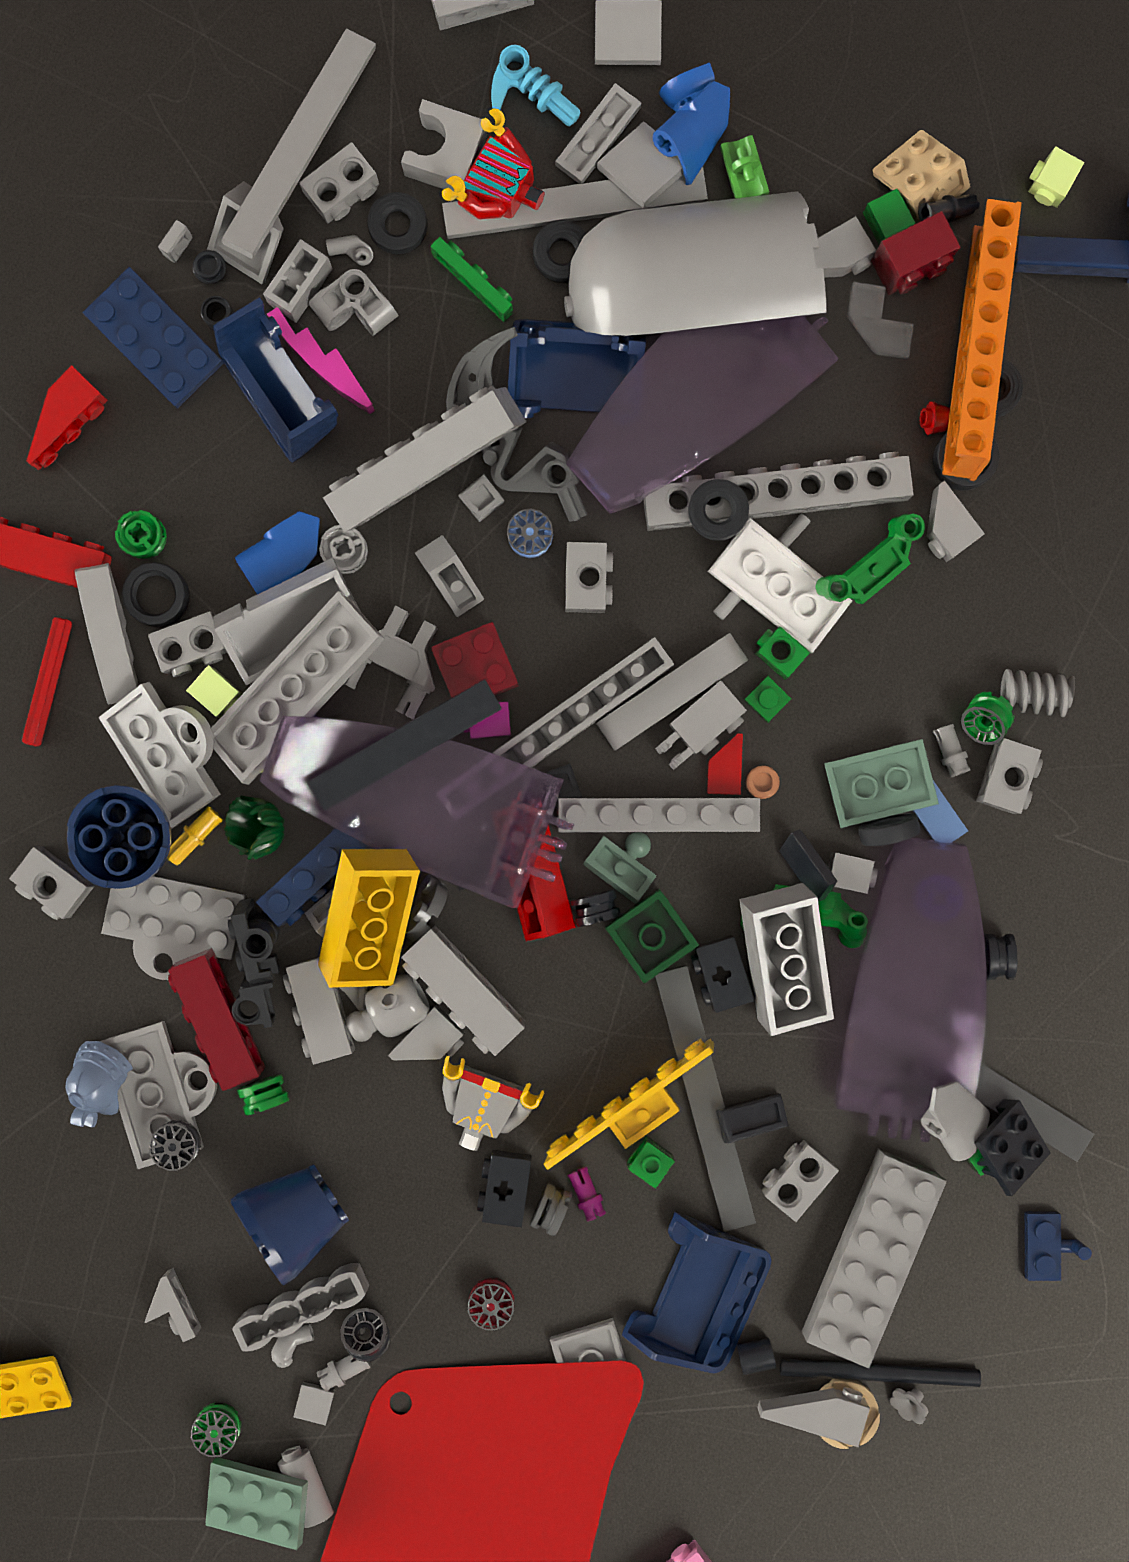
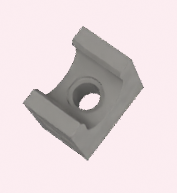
M422 99L419 108L422 126L442 134L445 142L439 151L427 156L418 155L413 151H405L401 160L404 176L442 189L450 188L454 191V188L447 184L446 180L451 176H458L464 181L484 146L487 132L481 127L482 119Z

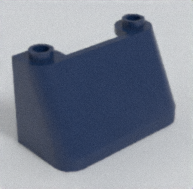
M519 319L513 322L512 327H515L518 336L510 340L508 392L524 418H533L534 413L540 412L541 408L607 412V416L613 419L614 424L631 425L633 421L640 422L646 334L628 336L601 335L585 332L578 328L574 322Z

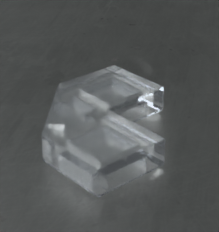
M853 282L847 314L849 321L874 354L907 359L910 354L914 324L881 319L885 286Z

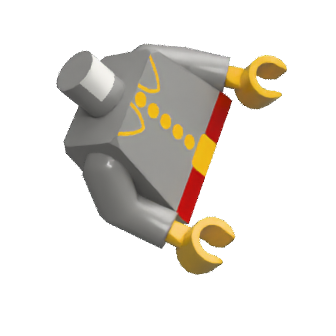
M446 1056L443 1066L444 1079L442 1091L446 1110L454 1115L453 1123L465 1127L459 1145L477 1151L483 1134L497 1138L500 1133H509L525 1121L534 1108L539 1106L544 1091H541L539 1095H532L529 1092L532 1084H526L523 1090V1086L466 1066L464 1058H461L460 1065H452L449 1062L450 1056Z

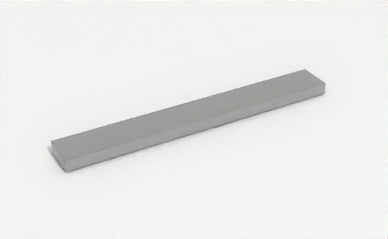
M346 28L222 237L223 245L251 259L254 258L375 52L376 43Z
M703 167L691 185H686L683 174L645 209L707 202ZM611 180L541 189L545 192V195L538 210L521 204L515 216L510 219L501 217L479 220L462 208L458 201L442 203L447 239L545 226L555 221L573 222L609 217L643 208Z

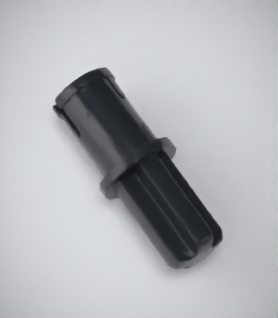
M972 193L957 197L945 195L942 197V200L920 204L918 217L920 221H923L943 211L947 221L953 222L957 217L973 214L975 210L979 209L980 202L977 201V195Z

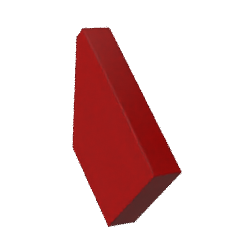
M736 734L708 760L707 794L741 795L743 734Z

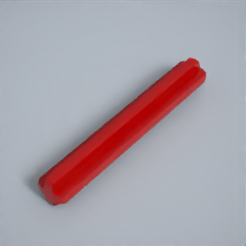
M54 617L52 620L22 736V742L28 745L40 746L43 741L72 628V622L67 619Z

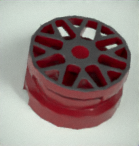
M485 1278L479 1281L471 1290L468 1300V1314L471 1321L477 1327L484 1330H498L504 1327L511 1320L514 1312L513 1291L501 1279Z

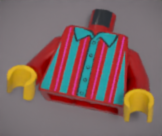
M494 108L489 113L495 119V126L487 118L481 120V127L486 132H494L496 134L495 138L489 136L464 181L458 176H451L446 180L447 184L454 188V191L450 188L442 190V197L445 200L453 201L457 199L458 204L479 220L501 217L513 218L521 204L538 210L545 195L544 191L532 186L534 182L532 162L508 127L503 128L505 118L502 111Z

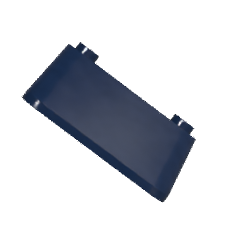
M675 1212L669 1225L668 1233L673 1241L682 1246L653 1312L648 1313L641 1310L633 1312L623 1330L622 1336L652 1360L708 1373H718L728 1365L771 1267V1256L767 1251L687 1215Z

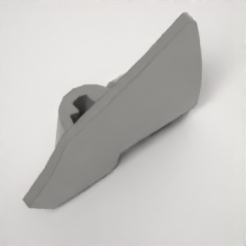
M953 1081L933 1088L930 1107L921 1118V1124L930 1134L940 1139L951 1159L963 1161L970 1158L978 1149L974 1142L987 1129L990 1113L959 1082Z

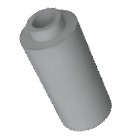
M294 1446L281 1454L282 1459L278 1462L281 1474L308 1481L304 1528L313 1527L324 1522L333 1515L334 1511L309 1449H301L300 1446Z

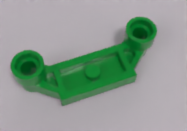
M903 514L900 517L892 518L888 524V537L843 575L832 574L818 579L815 585L817 594L829 601L842 602L847 598H852L857 604H864L911 564L908 556L912 541L918 540L925 530V523L922 517L917 514Z
M775 884L774 890L789 886ZM830 892L825 900L818 902L821 926L838 928L840 930L838 934L839 940L848 948H858L864 943L867 935L866 926L868 924L865 914L852 909L841 899V893ZM741 916L740 926L744 931L743 920Z

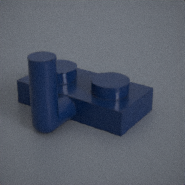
M1025 1211V1278L1028 1281H1061V1253H1074L1082 1260L1091 1258V1250L1080 1240L1061 1239V1214L1058 1211Z

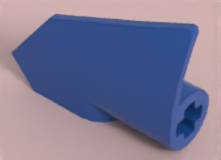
M715 81L710 82L703 90L694 92L680 100L674 106L676 113L653 134V142L659 152L667 157L678 155L686 185L692 184L728 126L730 88Z
M299 511L266 532L263 540L235 556L238 565L257 594L302 573L317 555L320 518Z

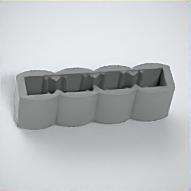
M350 1263L339 1267L330 1277H319L307 1282L300 1291H288L278 1295L269 1305L262 1304L249 1308L240 1316L232 1328L241 1350L254 1351L260 1349L272 1337L288 1336L297 1331L303 1323L321 1321L328 1317L334 1309H345L357 1304L363 1299L368 1290V1280L360 1263Z

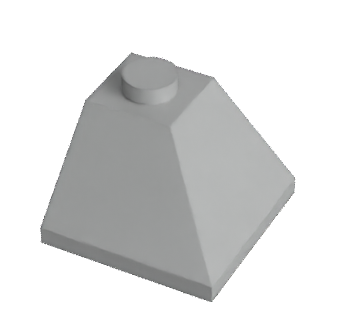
M243 181L223 196L207 250L219 253L227 263L260 284H263L266 281L283 232L279 216L253 259L222 244V237L252 186Z

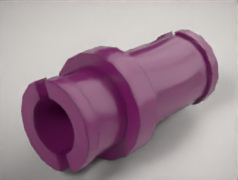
M585 1166L577 1169L578 1173L573 1171L567 1174L579 1200L577 1203L578 1209L583 1210L585 1219L589 1222L597 1219L596 1216L601 1217L605 1215L606 1211L601 1204L603 1197L601 1193L597 1194L588 1173V1168Z

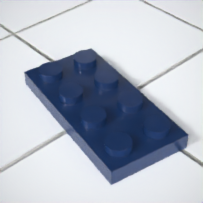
M130 267L82 312L177 409L224 364Z

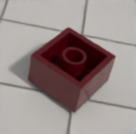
M943 211L883 240L871 262L888 296L897 291L902 295L917 287V281L927 276L929 280H933L947 271L946 267L954 262L953 257L960 249V245Z
M493 622L431 647L451 698L483 679L486 680L495 696L519 686Z

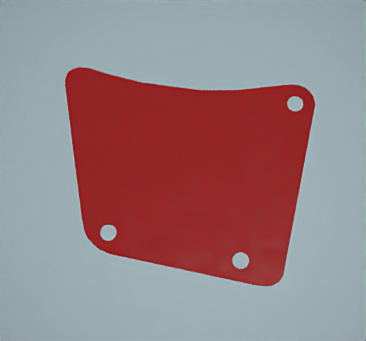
M620 1360L424 1368L406 1370L396 1374L378 1390L371 1404L320 1562H590L611 1471L630 1421L642 1396L644 1381L640 1369L630 1362ZM397 1392H405L411 1398L412 1406L406 1414H396L390 1407V1399Z

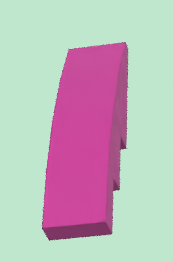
M278 307L267 313L268 317L273 316L282 330L281 336L291 350L317 377L340 396L368 414L375 412L373 404L337 349L324 355L308 328L295 334Z

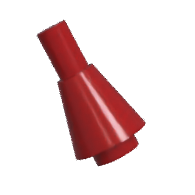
M930 401L926 408L921 410L920 426L924 428L927 435L948 430L950 407Z

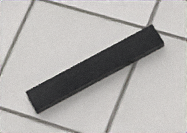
M483 679L308 780L307 784L325 812L500 711L502 707L486 680Z

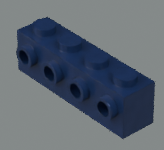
M354 811L256 903L278 927L286 923L292 926L305 914L302 908L310 900L316 903L329 891L326 886L337 876L342 849H375L378 846L375 840L381 834L359 811Z

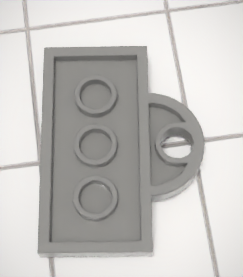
M149 681L138 686L99 717L145 792L153 797L165 811L171 828L176 827L221 795L203 767L212 755L214 746L213 733L205 717L196 709L185 705L166 708ZM189 723L193 724L197 730L196 739L192 738L188 733Z
M153 876L146 882L134 887L110 889L101 934L134 940L133 953L139 967L153 978L168 980L169 972H162L156 966V958L161 953L168 954L172 958L173 965L180 960L209 948H213L218 958L234 959L237 939L232 940L230 937L228 920L231 919L232 912L238 902L246 899L247 894Z
M165 1021L100 1041L119 1051L133 1067L127 1073L128 1076L117 1093L119 1111L137 1169L154 1165L155 1163L149 1153V1142L152 1134L163 1124L172 1120H182L188 1124L191 1123L199 1133L194 1116L203 1112L211 1104L217 1091V1083L213 1081L209 1072L210 1062L202 1055L192 1051L174 1052ZM193 1071L205 1073L208 1080L205 1088L198 1089L191 1084L190 1076ZM201 1139V1147H200V1150H201L202 1148H204L202 1139Z

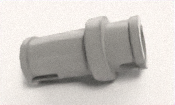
M954 724L934 730L933 733L936 736L944 758L941 762L943 766H947L950 778L971 771L966 761L968 754L966 751H962Z
M349 1355L338 1362L332 1360L327 1363V1368L317 1371V1377L321 1378L319 1382L324 1391L327 1392L336 1385L339 1388L342 1387L347 1379L366 1369H370L371 1364L370 1362L358 1361Z

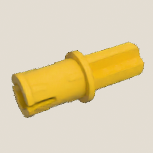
M207 806L206 810L189 827L186 825L183 827L184 832L170 846L167 856L168 860L175 865L181 864L198 845L203 846L205 844L203 840L223 821V818L214 809Z

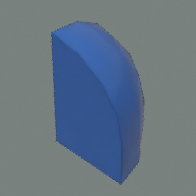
M707 63L693 68L668 81L659 91L663 102L674 110V106L680 100L694 92L703 90L711 81L715 80L711 64Z

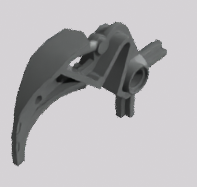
M515 327L491 336L462 357L448 387L447 411L464 403L467 406L472 403L469 399L470 396L485 387L489 388L493 385L492 365L494 356L501 346L518 336ZM471 373L476 375L475 381L470 379ZM521 427L500 438L499 445L492 447L489 445L481 450L485 463L491 466V476L498 487L507 491L557 493L569 522L576 521L587 515L575 484L579 483L580 474L609 463L606 457L607 453L605 449L603 450L602 445L572 455L569 449L551 441L515 475H510L507 472V466L522 431ZM561 465L566 471V479L556 478L552 472V466Z

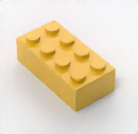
M342 849L318 966L329 988L392 986L394 984L420 872L407 849Z

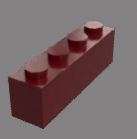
M213 948L176 962L168 969V981L172 990L175 993L178 992L182 1000L184 1018L188 1023H192L196 1031L195 1040L200 1052L205 1053L210 1062L209 1072L213 1081L219 1083L222 1091H225L259 1077L266 1068L248 1026L240 1024L233 1017L232 1006L235 1002V997Z

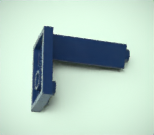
M1129 192L1127 199V207H1129ZM1019 235L1014 261L1015 272L1127 277L1126 283H1129V240Z

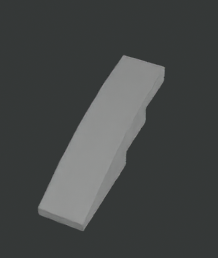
M109 563L75 569L82 610L108 705L118 703L135 690L139 683L133 666L134 656L125 629L127 623Z

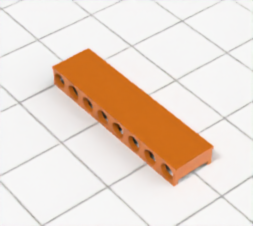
M988 199L983 226L974 225L972 230L942 475L968 478L971 481H975L991 458L1022 202L1013 203Z

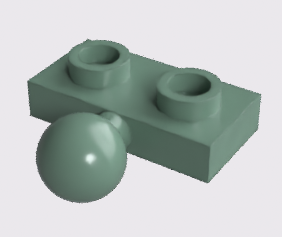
M633 832L626 838V851H623L603 836L583 863L585 867L634 904L641 899L656 878L654 873L635 860L636 858L646 856L651 849L649 837L642 832Z

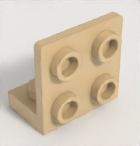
M924 130L918 131L872 170L874 177L890 189L895 190L898 188L902 198L906 200L907 207L916 224L921 222L918 217L920 204L942 200V197L945 195L957 197L970 188L964 159Z

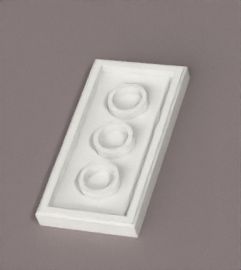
M751 518L746 521L741 531L736 534L708 571L774 625L782 627L810 653L814 652L853 601L850 598L842 602L829 601L825 597L818 595L815 585L818 579L823 576Z

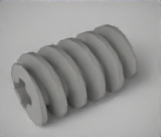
M1006 669L1001 681L1000 696L1007 699L1012 707H1014L1015 703H1019L1021 713H1025L1028 704H1032L1034 714H1038L1041 706L1044 705L1048 716L1052 715L1055 707H1059L1060 716L1065 717L1074 698L1075 677L1071 676L1066 680L1064 675L1058 674L1053 680L1052 675L1049 673H1044L1040 678L1039 674L1033 671L1027 677L1022 670H1018L1013 677L1012 671Z

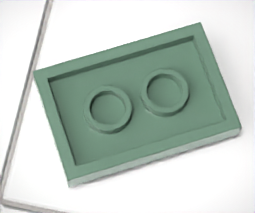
M923 739L824 763L840 828L939 804Z
M216 1457L211 1462L206 1526L297 1550L303 1543L308 1481Z

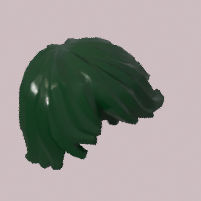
M242 795L236 797L232 804H229V811L225 817V836H227L229 844L240 850V855H247L248 860H251L252 857L257 860L278 849L284 839L285 819L281 816L275 805L260 798Z

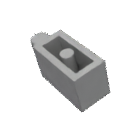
M720 680L668 725L674 733L655 749L661 754L672 747V744L678 738L681 739L687 746V749L681 754H677L671 760L669 765L674 770L692 754L695 755L701 751L706 755L720 743L716 737L726 729L730 734L744 722L741 715L747 710Z

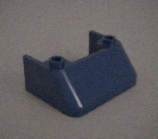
M260 297L213 325L218 352L224 365L286 457L292 463L304 456L337 426V417L339 415L329 399L323 401L320 397L316 398L282 348L279 338L282 330L273 316L266 317L264 303Z

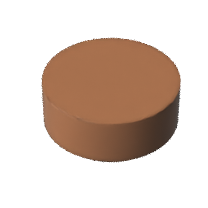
M768 766L753 768L747 774L745 780L748 792L753 797L760 799L773 796L777 792L780 782L776 771Z

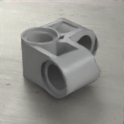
M357 269L346 271L329 286L317 292L309 301V306L329 331L342 326L355 313L369 333L374 336L399 316L390 302L377 290L366 274ZM358 281L364 283V289L361 293L357 295L348 293L349 286L352 283Z

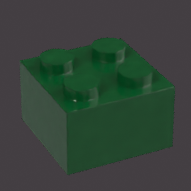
M659 888L621 914V916L605 925V929L644 984L699 946Z

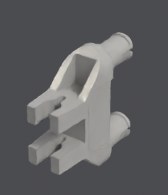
M395 606L384 628L378 631L385 640L349 677L346 685L355 690L356 684L367 663L371 664V662H374L407 679L406 683H408V686L395 711L404 714L410 703L405 716L414 720L415 714L426 693L430 694L435 689L426 652L438 628L424 620L412 644L399 638L398 636L409 613Z

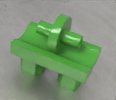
M753 135L738 141L721 144L720 150L735 199L769 195L768 185Z

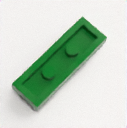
M439 237L431 245L433 257L498 318L505 322L513 314V307L510 303L512 301L511 296L500 286H497L495 289L487 281L488 275L477 264L469 265L462 258L464 256L463 251L454 242L449 241L446 243Z

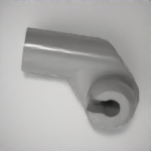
M356 235L326 239L329 256L346 253L361 266L368 265L373 259L371 247Z
M311 1324L301 1326L297 1331L288 1336L278 1337L271 1351L272 1361L278 1367L286 1368L293 1362L292 1354L296 1345L314 1340Z

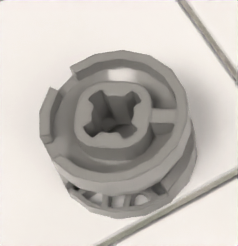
M337 525L328 529L322 536L319 547L320 556L324 562L333 558L341 574L354 573L366 562L368 555L367 543L355 528L344 533L341 526Z

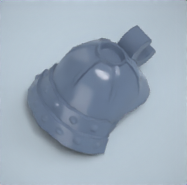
M86 1041L81 1045L76 1053L73 1069L66 1080L65 1089L69 1101L76 1107L71 1115L70 1123L80 1127H84V1125L95 1127L98 1113L114 1115L118 1112V1090L128 1076L127 1073L133 1069L125 1056L100 1041Z

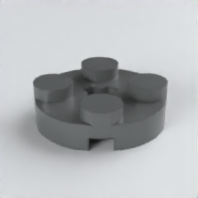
M430 874L415 889L405 937L411 941H417L428 932L431 927L426 923L432 915L438 918L447 899V887Z

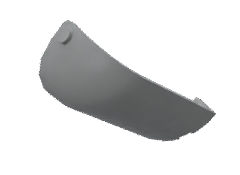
M796 191L633 210L603 219L583 237L571 260L569 296L564 297L566 316H571L574 324L585 332L601 335L628 336L826 313L823 267L816 268L813 251L819 248L818 237L814 223L807 224L809 207L803 196Z

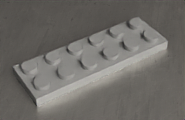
M338 591L211 728L214 740L213 749L241 783L249 785L376 650L385 638L348 597Z

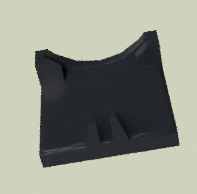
M1003 1099L996 1106L1000 1115L974 1143L983 1156L977 1162L979 1166H985L982 1172L995 1177L1006 1196H1013L1051 1152L1021 1101Z

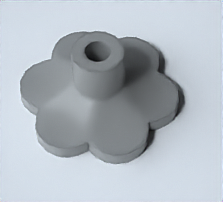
M896 1388L892 1393L893 1396L890 1398L891 1405L898 1410L899 1415L903 1419L923 1424L926 1419L925 1417L929 1413L927 1407L921 1403L924 1398L923 1393L915 1388L911 1392H905L900 1388Z

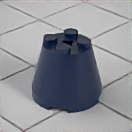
M110 786L93 791L77 804L67 823L68 855L72 864L84 878L101 887L122 889L146 882L161 869L170 851L171 827L165 811L153 797L133 787Z
M314 1164L308 1168L241 1191L230 1199L231 1205L249 1236L252 1237L264 1256L265 1261L282 1285L295 1279L340 1228L350 1221L339 1204L336 1205L338 1202L327 1184L324 1182L319 1185L324 1179Z

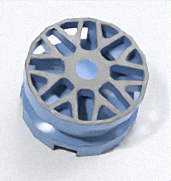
M532 508L524 509L514 514L507 527L508 542L511 548L518 555L526 558H535L546 553L553 540L552 523L548 516Z

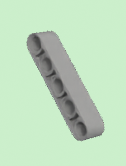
M729 633L601 719L596 725L615 751L746 663L748 658L731 633Z

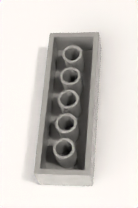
M494 385L489 388L485 387L469 397L472 402L470 405L467 406L464 403L449 409L441 415L443 422L440 424L438 421H435L432 424L424 425L412 433L415 438L413 441L409 438L394 444L384 451L387 455L386 458H383V456L375 460L373 458L357 468L359 475L354 473L331 484L329 488L332 492L324 496L323 499L344 533L363 525L526 423L525 418L507 388L495 389Z
M879 1148L877 1149L802 1329L807 1343L866 1368L870 1367L947 1181L940 1174Z

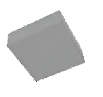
M176 220L158 248L167 259L175 263L192 240V234L184 224Z
M482 475L458 495L479 522L505 502L485 475Z
M303 1381L293 1417L326 1426L335 1389H329V1391L325 1392L322 1386Z

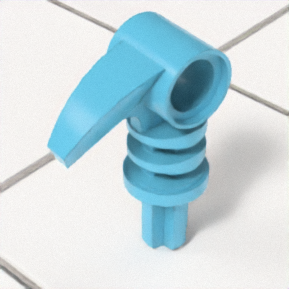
M510 45L501 52L500 63L497 66L492 81V109L501 110L508 89L516 87L523 94L529 92L528 98L531 101L538 100L537 109L544 112L549 109L567 126H571L578 120L581 112L561 94L563 86L558 81L550 84V76L547 74L541 76L542 69L540 67L532 68L528 52L523 47ZM516 61L520 62L523 67L517 71H512L507 68V65Z

